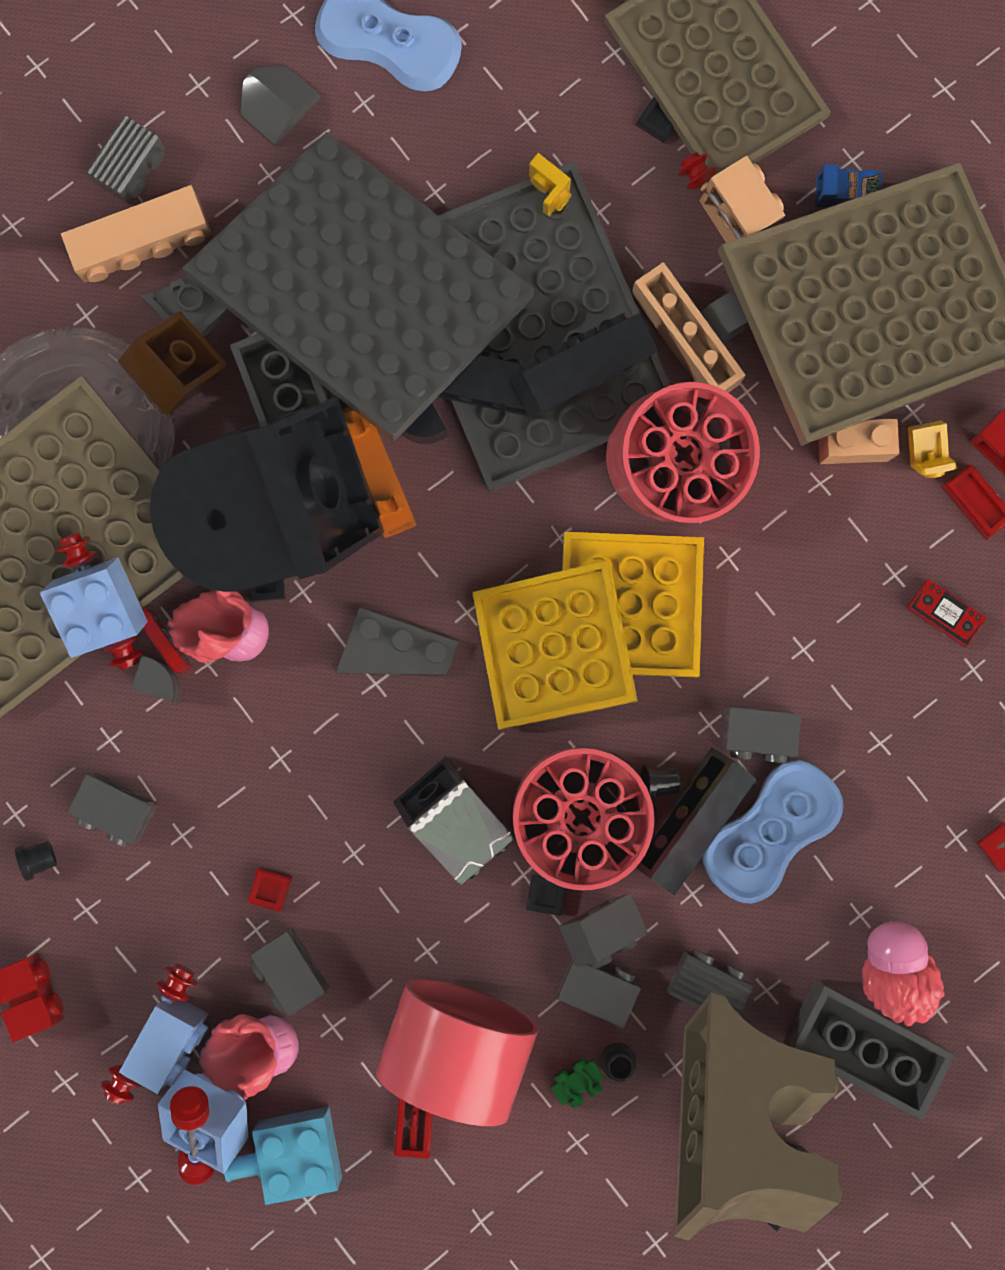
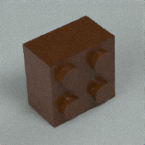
M181 311L136 338L118 360L122 368L166 416L210 386L228 366L225 360Z

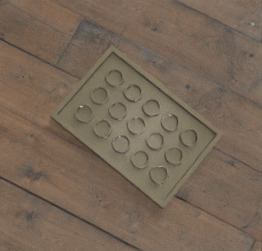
M628 0L604 16L605 25L652 96L660 104V108L672 123L691 154L698 152L699 155L707 153L709 156L705 164L708 168L716 166L717 171L715 175L746 155L752 164L757 163L827 119L831 113L756 0Z

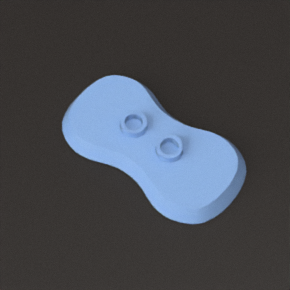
M325 0L318 12L315 23V36L320 46L327 53L344 60H361L375 63L385 68L401 84L416 91H433L442 87L454 73L461 56L462 40L457 30L448 21L431 15L404 13L390 6L385 0Z
M792 760L774 768L765 779L753 806L738 819L725 824L702 856L704 869L711 881L724 894L742 903H756L768 898L780 885L786 868L794 855L804 846L829 834L837 826L844 808L840 790L822 770L808 762Z

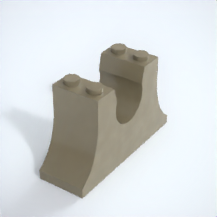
M712 992L684 1026L674 1237L690 1240L700 1229L710 1224L733 1219L762 1221L806 1233L841 1201L842 1184L838 1179V1165L816 1153L801 1152L790 1147L778 1136L771 1120L781 1125H804L813 1115L817 1114L836 1095L839 1079L835 1075V1059L799 1050L766 1036L746 1022L733 1009L725 996Z

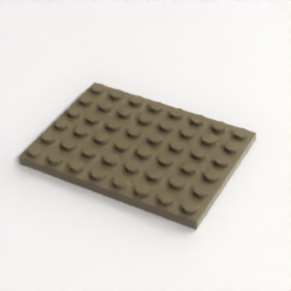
M961 163L722 244L717 250L801 446L1005 367V264Z
M81 375L0 438V718L81 656L70 657L39 593L52 580L76 572L75 569L62 567V564L67 559L65 553L55 552V549L61 546L59 543L61 538L79 532L81 537L90 536V539L85 543L87 550H96L97 552L94 559L90 562L91 566L118 557L141 608L145 607L184 576L164 555L152 527L150 499L155 480L161 469L84 375Z

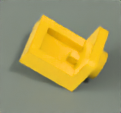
M940 420L908 427L910 465L914 470L926 478H937L945 475V471L956 469V462L949 457L947 423Z

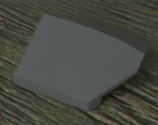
M286 65L258 67L250 72L243 81L240 115L276 147L321 97L320 94Z

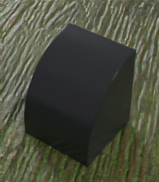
M432 403L402 433L408 440L419 444L436 443L448 437L447 429Z

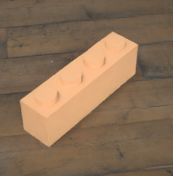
M192 185L61 233L73 269L84 282L102 281L108 277L109 273L120 269H134L141 264V261L152 257H166L176 248L184 245H198L206 237L213 235L200 200Z
M661 263L635 281L631 293L632 297L693 381L716 386L728 393L738 387L746 376L665 263Z

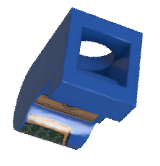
M824 164L816 177L815 207H832L882 190L883 174L877 170L856 171L854 169H838V165Z

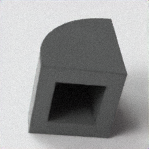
M733 291L717 299L700 312L722 343L741 334L748 324L743 309Z
M141 656L131 690L180 703L181 685L176 673L162 661Z

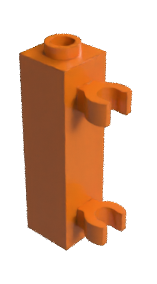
M351 407L343 409L348 429L384 529V538L386 539L417 526L377 428Z

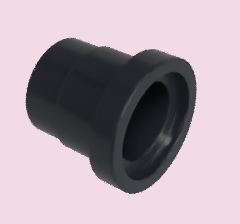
M652 764L642 766L641 779L648 789L651 800H654L656 796L678 794L680 777L676 767L654 768Z
M49 841L26 848L23 845L15 848L16 860L25 881L34 879L35 874L57 866L56 856Z
M613 1043L602 1052L600 1059L601 1067L609 1078L618 1082H624L631 1078L636 1068V1057L629 1046L623 1043ZM617 1057H624L629 1060V1065L623 1072H614L610 1069L611 1062Z

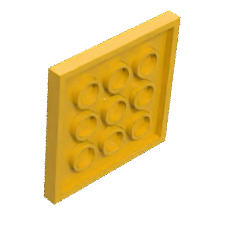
M564 532L562 571L606 560L610 562L632 675L700 677L704 537Z
M601 561L472 592L498 730L638 701L609 561Z

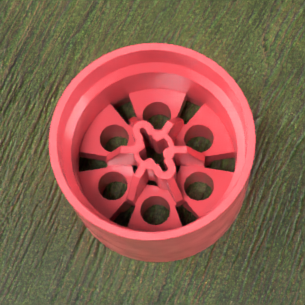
M699 382L674 384L634 401L616 420L609 435L606 451L607 469L612 485L620 498L631 509L652 520L679 523L708 521L734 508L752 486L760 459L757 430L744 406L723 389ZM697 402L706 407L700 420H698V413L696 411ZM653 407L664 425L657 427L644 416L645 412ZM676 408H681L686 412L687 422L683 428L674 423L673 413ZM711 419L716 420L721 428L720 435L716 439L712 438L707 432V425ZM651 432L657 434L660 438V448L657 452L650 451L646 445V438ZM692 438L698 442L700 446L699 448H697L696 445L693 442H691ZM728 439L730 450H720L719 442ZM675 448H685L686 452L683 454V457L686 461L675 460L678 454ZM699 453L702 454L700 460L698 459V454H699ZM719 455L724 456L728 462V468L724 474L718 473L714 466L715 459ZM650 458L648 459V464L651 466L632 473L629 459ZM659 468L664 469L668 474V482L663 488L656 486L653 479L655 471ZM693 479L697 480L702 487V492L697 499H693L688 493V485ZM710 479H713L721 486L716 495L712 490ZM677 489L674 511L664 508L663 505L670 491Z
M568 748L551 753L530 768L521 780L514 797L512 811L513 827L520 851L529 865L539 875L558 886L573 890H595L610 886L630 874L641 862L649 848L654 830V809L648 789L632 767L610 753L590 748ZM590 760L604 764L596 783L589 782ZM546 771H548L560 788L555 794H552L536 782ZM571 772H578L583 778V786L576 793L566 791L563 786L564 777ZM613 782L618 787V796L612 802H603L599 797V789L604 783ZM634 797L637 811L617 812V805ZM544 798H551L557 803V812L551 818H543L537 813V805ZM589 801L595 804L597 809H593V807L588 804ZM570 804L581 811L586 808L589 809L586 816L593 825L592 829L581 822L576 825L572 823L575 815L569 808ZM596 816H600L599 823L596 821ZM616 818H623L628 825L626 834L620 838L610 836L608 831L610 822ZM547 824L548 831L528 839L524 825ZM566 824H569L574 829L573 833L569 831ZM586 832L588 835L581 836L580 833ZM554 834L564 836L567 841L564 851L558 854L551 853L546 848L548 838ZM610 841L625 851L616 861H614L605 848V845ZM590 844H596L602 850L601 858L593 864L586 863L582 859L583 849ZM570 852L576 853L574 872L561 870Z
M411 979L406 982L375 1072L376 1077L392 1094L431 1114L476 1126L502 1125L507 1122L539 1028L531 1018L521 1011L481 992L439 980Z

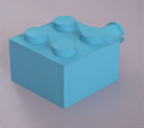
M329 1106L259 1120L252 1131L255 1153L235 1157L224 1173L227 1182L258 1175L259 1179H261L265 1205L338 1191L342 1174Z

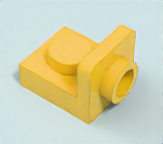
M538 153L529 163V177H531V183L539 191L550 193L543 202V213L549 217L555 209L561 211L571 197V193H569L571 178Z

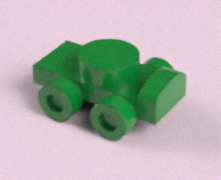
M580 1058L571 1065L573 1070L569 1073L563 1069L553 1076L556 1082L551 1085V1088L562 1106L569 1102L572 1109L576 1108L584 1102L580 1095L583 1092L587 1091L590 1097L601 1092L602 1088L599 1082L604 1080V1076L593 1059L586 1063L584 1058Z

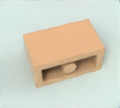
M867 420L818 439L819 463L840 464L890 461L899 454L898 420Z

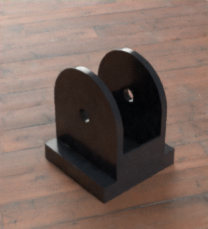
M338 397L224 434L217 440L179 453L161 469L155 480L150 499L152 527L164 555L186 578L202 587L215 591L234 592L294 576L303 579L325 573L384 533Z

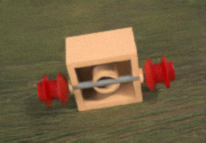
M695 152L681 162L682 169L678 173L679 177L688 176L690 179L687 185L688 190L700 189L703 192L699 201L726 243L777 226L784 218V206L777 194L769 191L764 183L765 177L761 168L756 163L752 164L747 155L716 175V166L708 168L705 164L709 156L707 153L699 155L698 152Z

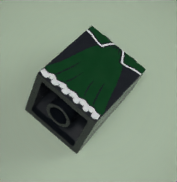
M446 756L393 801L407 828L460 885L468 879L476 877L488 861L494 856L502 854L508 848L509 843L515 839L507 826Z

